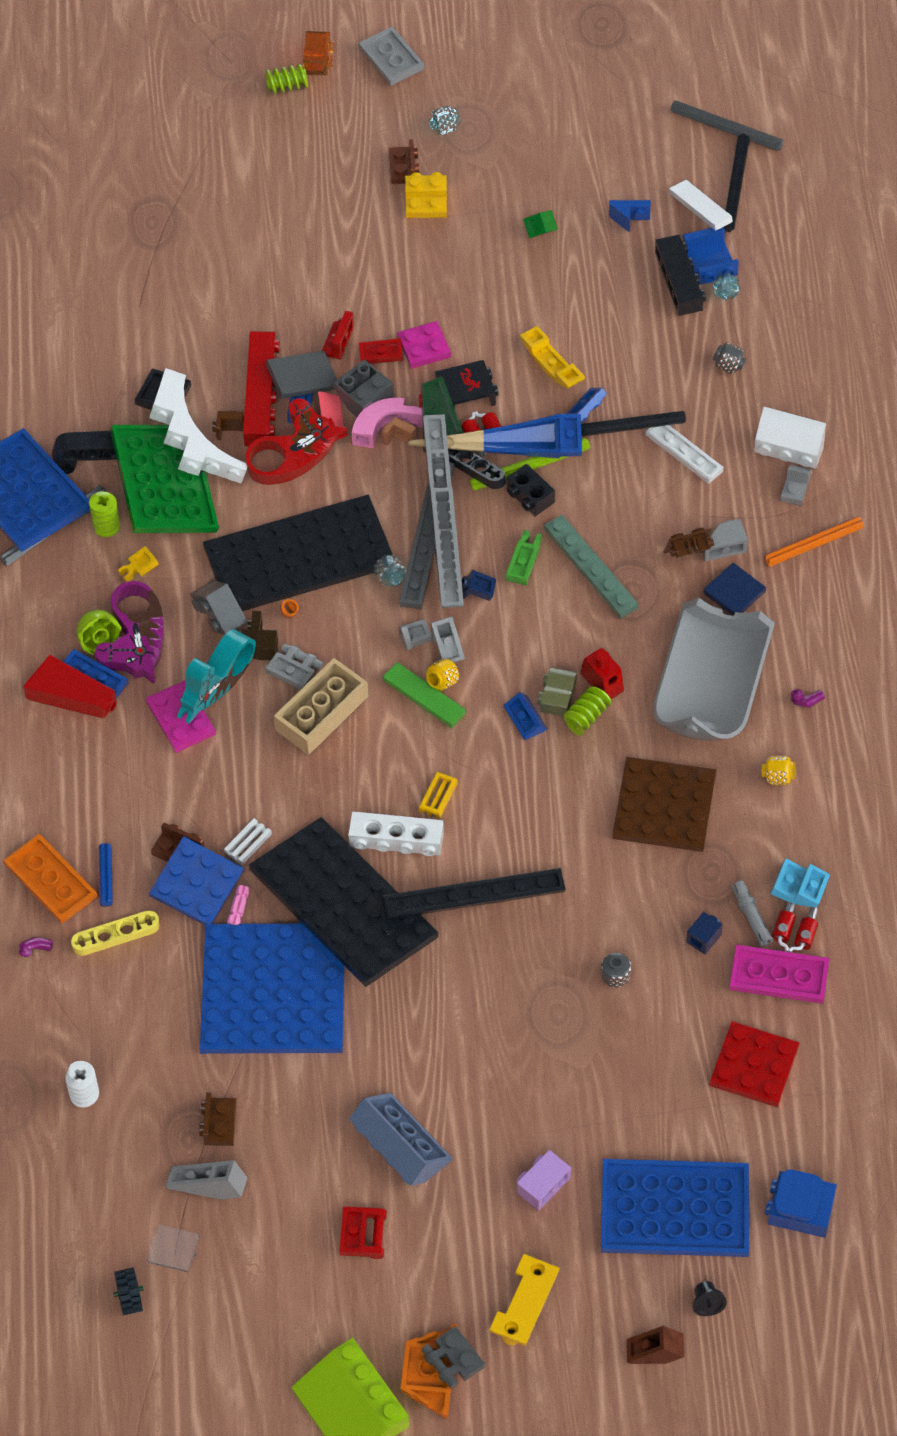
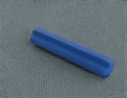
M109 843L99 845L100 905L103 907L113 904L112 848Z

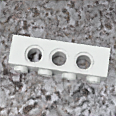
M352 812L348 835L349 845L360 850L368 848L377 849L381 852L398 851L403 854L419 853L425 856H441L444 822L443 820ZM377 832V834L371 835L369 833ZM399 834L400 836L393 837L392 835ZM418 836L423 837L422 839H415Z

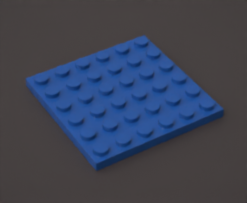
M302 923L205 924L200 1054L343 1053L345 966Z

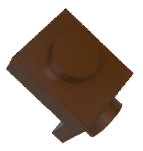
M217 412V419H213L212 431L216 432L217 440H222L223 431H243V412Z

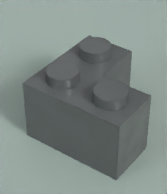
M211 580L190 593L193 598L191 601L193 607L197 612L208 614L211 620L209 624L214 632L225 635L228 631L236 629L247 622L227 583Z

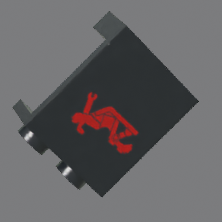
M484 360L435 371V379L443 377L454 409L456 404L489 397L491 406L496 405V396H499L496 383L492 384V372L490 367H486Z

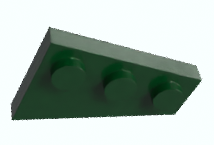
M441 376L422 383V424L423 416L445 414L447 436L462 434L463 431L443 377Z

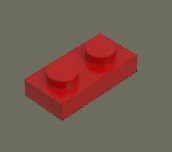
M401 338L359 342L360 362L364 359L369 364L403 361Z

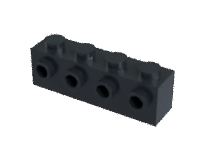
M680 234L655 239V254L678 316L703 311V302L706 301L704 290H700L698 274H694L693 260L688 258L686 242H682Z

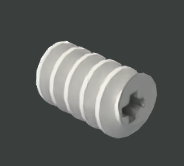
M76 1061L70 1064L65 1076L70 1100L77 1107H89L97 1101L99 1096L95 1070L91 1064L85 1061Z

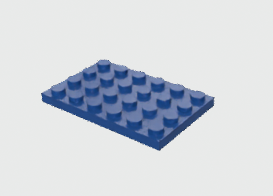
M24 428L0 441V529L20 552L90 511L89 499Z
M603 1159L601 1253L749 1257V1163Z

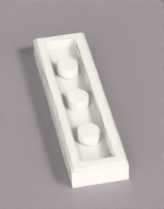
M685 180L669 188L670 194L715 231L733 222L732 216L689 181Z
M670 425L652 427L646 430L647 437L709 484L723 472V466Z

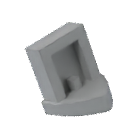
M424 619L398 626L400 639L407 650L432 641V635Z

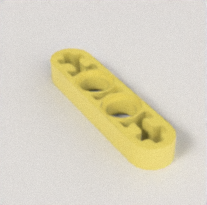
M144 911L78 932L71 939L72 949L77 955L84 956L157 932L160 927L159 917L154 911ZM150 919V921L152 922V925L148 926V924L146 923V920ZM137 922H139V926H140V929H139V930H137V925H136ZM125 925L133 927V931L129 934H123L120 930ZM103 932L111 935L107 941L99 940L98 936ZM93 936H94L95 944H93V943H92V940H91V937H93ZM79 941H83L85 946L81 947Z

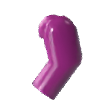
M794 689L791 692V701L795 705L806 708L825 699L821 690L810 695H804L800 689Z
M32 937L22 941L19 944V955L29 957L32 949L51 951L53 940Z

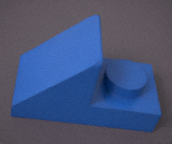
M609 200V217L628 232H630V220H650L651 200Z

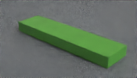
M398 662L383 676L384 682L450 728H453L466 714V709L431 687L427 682Z

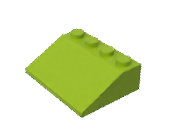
M353 1337L332 1350L291 1387L324 1436H396L410 1427L409 1415Z

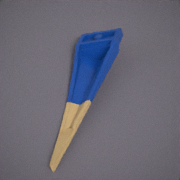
M557 414L503 427L447 436L448 449L549 458L582 456L581 414ZM425 439L410 440L408 445L425 447Z

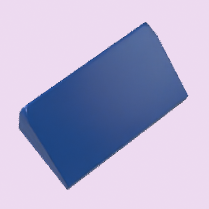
M519 692L503 705L524 740L543 733L548 729L529 697L522 692Z

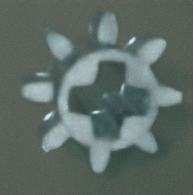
M729 273L726 276L720 275L714 282L715 294L727 301L728 297L733 299L740 290V286L737 284L739 279Z

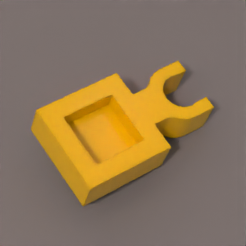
M144 546L128 558L130 564L122 566L118 569V572L121 576L128 573L123 578L126 582H129L137 573L142 577L159 565V563L148 548Z

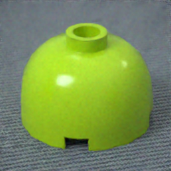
M96 609L85 613L79 619L76 627V637L83 650L94 655L95 649L99 644L105 642L115 643L120 638L119 635L122 630L112 614Z

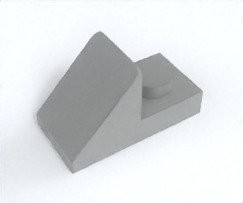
M791 465L787 469V478L780 501L802 506L812 470Z
M450 616L430 623L432 642L437 646L440 659H449L453 662L465 659L453 617Z

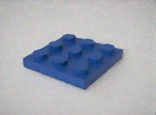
M183 836L149 892V896L203 925H210L215 921L243 874L244 868Z

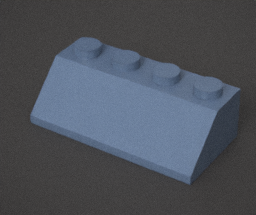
M392 1093L363 1098L349 1118L355 1125V1129L369 1140L370 1145L382 1154L387 1164L394 1167L401 1175L402 1180L410 1186L425 1183L453 1160Z

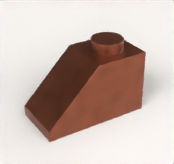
M660 1326L627 1339V1363L667 1364L684 1357V1333L666 1326Z

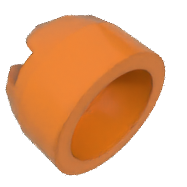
M293 599L285 600L280 607L282 615L286 618L294 617L299 610L298 603ZM284 606H287V608L292 614H290Z

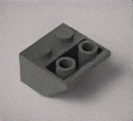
M365 359L333 383L347 409L356 417L372 403L382 399L394 398V383Z

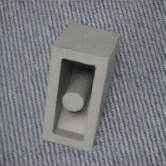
M741 519L728 520L718 525L711 535L714 546L709 550H704V561L747 553L748 538Z

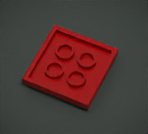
M731 1021L709 1086L778 1108L800 1042Z

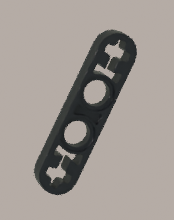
M448 449L449 462L454 463V467L489 488L499 489L505 485V472L501 468L472 451ZM462 459H470L468 462H461ZM477 468H486L483 471H476Z

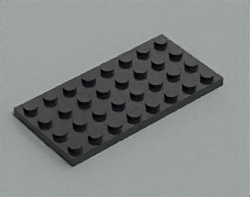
M369 494L203 542V547L215 580L228 584L242 611L373 574L378 570L375 566L378 563L379 565L383 563L380 566V571H383L384 567H386L385 570L396 567L394 556H392V551Z
M322 817L249 864V870L365 987L438 938V931L421 915L386 920L381 897L398 892Z

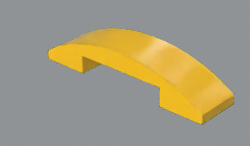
M538 326L520 335V339L533 359L556 383L568 389L585 379L583 373L574 364L569 365L549 344V337Z

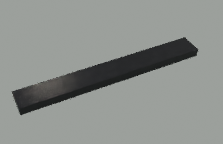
M561 868L388 894L383 895L381 899L386 920L562 893L566 889Z

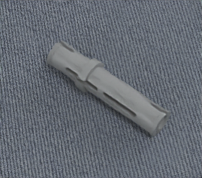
M744 881L735 882V886L732 885L731 889L739 902L738 907L740 911L744 912L760 947H765L773 942V938L756 907L757 902L754 897H751Z

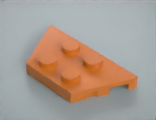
M452 1324L450 1328L437 1333L436 1331L430 1332L422 1338L408 1340L405 1344L401 1393L446 1419L449 1417L451 1389L438 1377L439 1373L433 1365L430 1366L425 1360L426 1356L421 1349L429 1344L433 1350H438L439 1347L436 1345L435 1339L454 1326L458 1328V1324ZM446 1357L441 1360L447 1368L452 1366Z

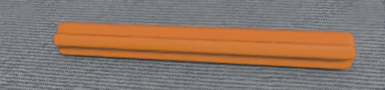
M855 517L765 555L764 560L768 566H773L863 528L864 523L860 517Z

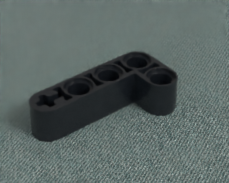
M110 431L67 432L60 434L56 438L52 450L53 461L67 475L75 470L77 461L116 459Z

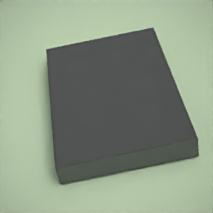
M325 351L269 359L266 362V367L280 399L318 393L319 391L336 390L333 383L337 381V378Z

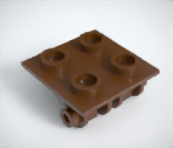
M698 528L693 530L691 534H675L668 540L663 552L664 554L670 552L671 557L675 556L678 558L687 555V552L689 555L692 554L691 547H693L695 553H698V549L699 552L709 550L714 546L713 538H708L712 530L711 528L706 530Z

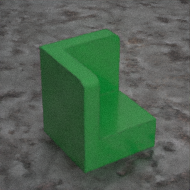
M552 210L540 212L523 219L529 239L558 230Z

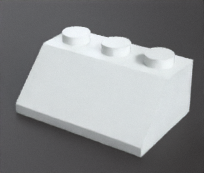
M764 407L755 438L754 452L816 469L824 448L826 423Z

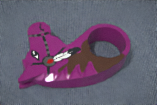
M139 581L125 582L119 585L111 596L112 615L118 621L125 635L118 638L115 643L105 642L99 644L95 649L96 661L113 671H126L134 676V679L146 677L154 684V668L160 660L164 643L162 608L157 596L148 585ZM129 596H140L150 603L147 612L141 616L126 615L117 606L124 598Z

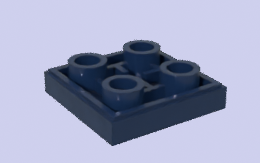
M732 563L704 589L703 594L734 616L735 612L743 613L766 592V587L739 566Z

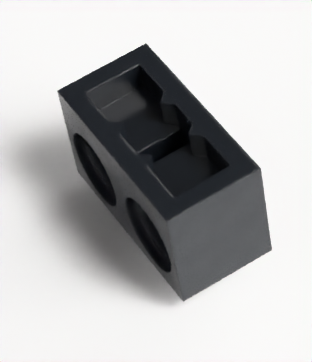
M525 464L507 477L506 489L508 494L512 498H516L527 512L530 511L535 517L555 503V490L528 464Z

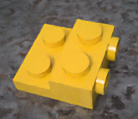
M415 172L410 174V176H405L406 218H447L446 175H442L439 172H434L431 175H421Z

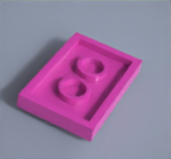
M186 680L145 698L146 704L175 753L216 735L215 728L204 710L200 711L189 724L186 723L188 712L181 719L177 718V714L182 706L180 700L185 691Z

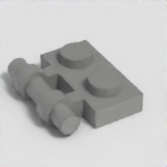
M285 643L281 651L286 653V655L277 652L265 669L267 674L301 690L315 677V670L311 668L314 667L321 670L324 662L318 660L317 656L311 653L308 655L300 651V648L295 645L290 646ZM295 659H298V660L302 661L303 663L301 664V663L295 661Z

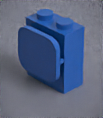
M797 1170L779 1171L778 1179H773L770 1193L774 1194L773 1200L767 1201L765 1215H769L768 1225L825 1238L837 1184L822 1181L817 1175Z

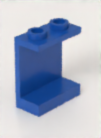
M724 227L716 231L713 228H708L683 235V242H686L688 248V258L693 260L694 274H698L700 285L738 275L739 261L738 259L732 260L724 242Z

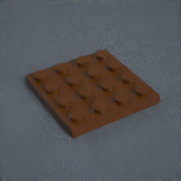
M626 757L612 839L703 852L716 769Z

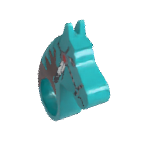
M232 629L220 640L207 664L194 658L188 665L185 673L186 687L180 700L182 706L177 714V718L181 719L188 712L186 723L189 724L200 711L208 708L223 697L238 682L249 666L255 653V640L236 629Z

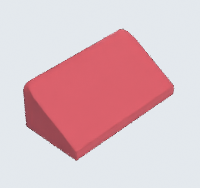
M319 391L318 398L321 416L328 419L332 418L335 426L344 427L340 396Z

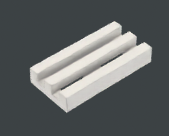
M254 818L224 849V853L240 865H243L272 835V831L269 828L266 829L262 823L259 824ZM260 832L263 833L240 857L238 856L252 843V840Z

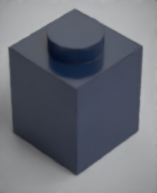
M703 912L687 931L686 943L706 955L722 935L723 924L717 917Z

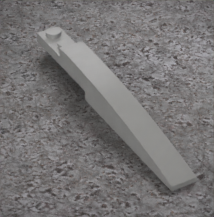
M445 414L423 416L426 465L441 608L464 607Z

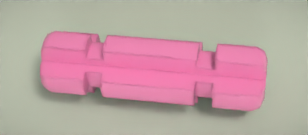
M238 885L236 888V895L234 896L227 920L228 924L238 925L241 923L240 919L243 916L247 902L246 899L249 895V887Z

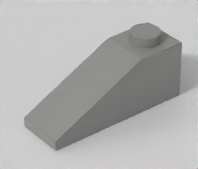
M234 1160L172 1166L166 1187L171 1190L216 1199L241 1198L247 1176Z

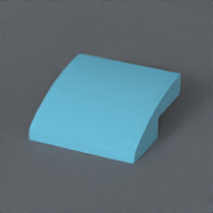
M786 858L781 865L770 894L794 904L817 907L830 874L812 864H809L807 869Z

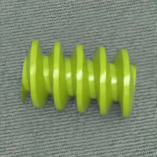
M297 64L296 70L292 65H289L288 72L285 67H281L280 73L277 68H273L272 74L269 70H265L268 94L270 89H272L274 94H277L278 88L284 93L285 86L292 91L293 85H296L297 89L300 90L301 83L308 88L306 70L302 68L301 64Z
M96 492L89 499L94 532L101 537H111L120 529L117 501L109 492Z
M588 687L585 693L575 701L574 705H571L569 710L564 713L565 724L576 735H584V730H588L590 724L595 723V718H599L601 712L606 711V706L611 705L610 697L597 687Z

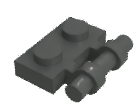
M456 1326L435 1339V1343L439 1347L438 1350H433L429 1344L421 1349L426 1356L425 1360L430 1366L433 1365L439 1373L438 1377L440 1380L446 1383L450 1389L458 1385V1381L454 1378L456 1375L459 1374L466 1381L485 1368V1363ZM446 1357L452 1366L447 1368L441 1360Z

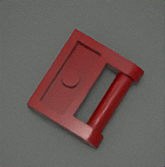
M343 1206L340 1256L382 1259L384 1257V1249L382 1248L384 1220L387 1218V1210L383 1208ZM367 1218L374 1219L372 1246H365Z

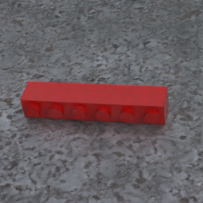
M250 331L243 426L244 446H249L254 440L261 437L275 436V426L271 425V423L276 420V409L272 408V406L277 403V391H273L275 385L266 367L267 360L279 358L276 357V353L280 352V341L276 340L275 332Z

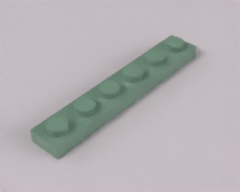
M563 515L544 525V530L620 619L638 609V602Z

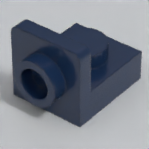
M472 570L467 576L462 578L464 599L469 593L488 601L493 598L495 578Z

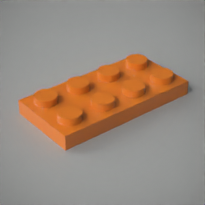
M40 833L3 860L4 865L61 924L98 897L97 892Z

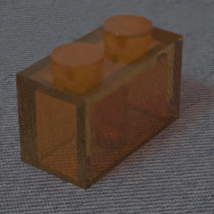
M306 31L303 69L305 68L307 75L328 76V68L332 67L333 57L330 55V52H334V40H330V32Z

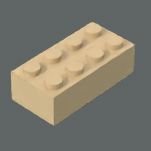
M333 658L274 715L275 730L309 755L369 697L368 682Z

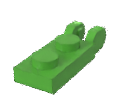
M524 530L507 570L506 581L527 586L539 553L543 534L537 533L534 543L530 544L527 543L530 531Z

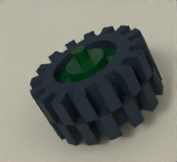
M134 1267L115 1271L117 1292L113 1293L114 1297L119 1296L123 1316L143 1311L140 1291L144 1290L143 1286L138 1287Z

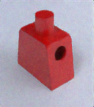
M600 648L584 659L580 674L592 687L603 690L610 699L624 692L622 670L607 651Z

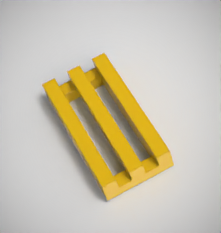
M436 772L419 806V812L423 813L425 811L427 815L432 816L433 814L436 818L440 819L458 784V779ZM443 779L431 806H427L439 780ZM448 782H451L438 809H435Z

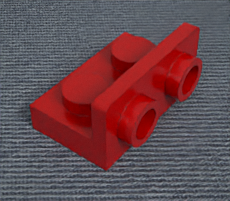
M345 310L343 317L333 322L321 350L325 351L327 357L341 360L354 330L353 312Z

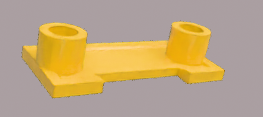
M523 1254L515 1272L516 1275L522 1276L521 1282L507 1313L497 1312L489 1332L501 1336L507 1345L519 1343L526 1346L560 1268ZM509 1330L515 1331L513 1334L508 1333Z

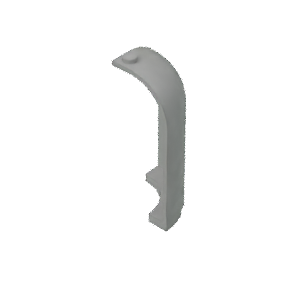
M700 598L683 603L653 704V715L660 725L678 735L704 741L732 738L743 730L750 714L775 622L761 611L750 613L735 612L734 616L723 614V609L713 607Z

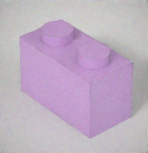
M548 1150L544 1156L541 1154L535 1159L533 1167L528 1172L524 1171L516 1181L517 1194L539 1211L571 1178V1167Z

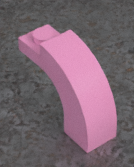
M387 398L372 403L355 420L352 429V445L374 448L378 433L394 417L404 422H409L414 427L423 428L422 408L406 406L405 398Z

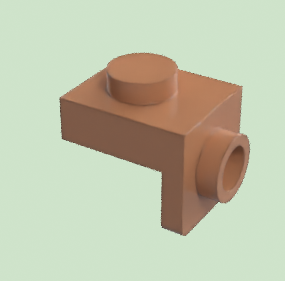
M396 417L383 427V443L386 445L394 437L407 444L410 440H417L416 427Z

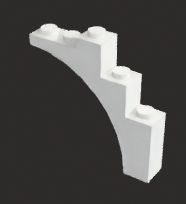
M165 368L149 418L169 425L163 444L184 450L178 469L197 476L203 470L242 484L248 467L247 463L229 456L205 438L188 413L184 399L186 375Z

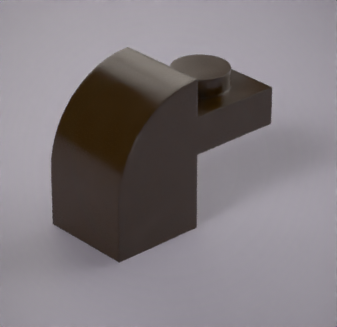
M252 611V619H248L247 629H242V633L256 642L254 659L271 661L278 651L277 630H262L261 611Z

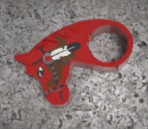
M294 399L289 404V416L294 424L295 433L286 436H266L254 440L248 446L245 456L248 474L254 481L264 485L281 484L296 479L318 464L329 453L335 441L346 437L347 428L335 426L332 418L328 419L318 415L306 400ZM262 450L277 451L286 459L279 468L270 472L260 471L251 463L253 457Z

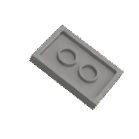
M393 27L359 43V49L390 86L425 69L421 59Z

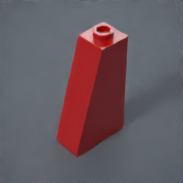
M52 655L45 659L23 686L25 697L30 701L103 719L108 713L113 712L117 705L116 694L113 689Z

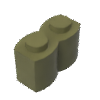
M551 667L549 674H544L542 686H545L544 692H539L537 704L541 705V712L563 716L569 710L576 687L577 672Z

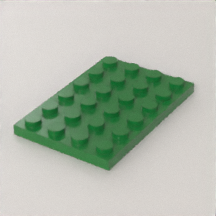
M111 425L110 433L133 533H217L219 525L206 472L201 470L199 476L178 469L184 450L163 444L169 425Z

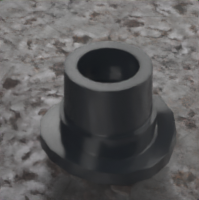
M704 1281L697 1284L694 1288L696 1298L693 1301L692 1307L695 1314L699 1316H712L725 1309L727 1305L726 1297L715 1288L712 1282Z

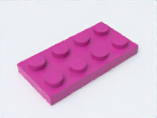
M736 945L729 990L823 1004L830 958Z

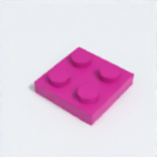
M437 321L397 332L398 338H401L402 349L411 369L451 358V351Z

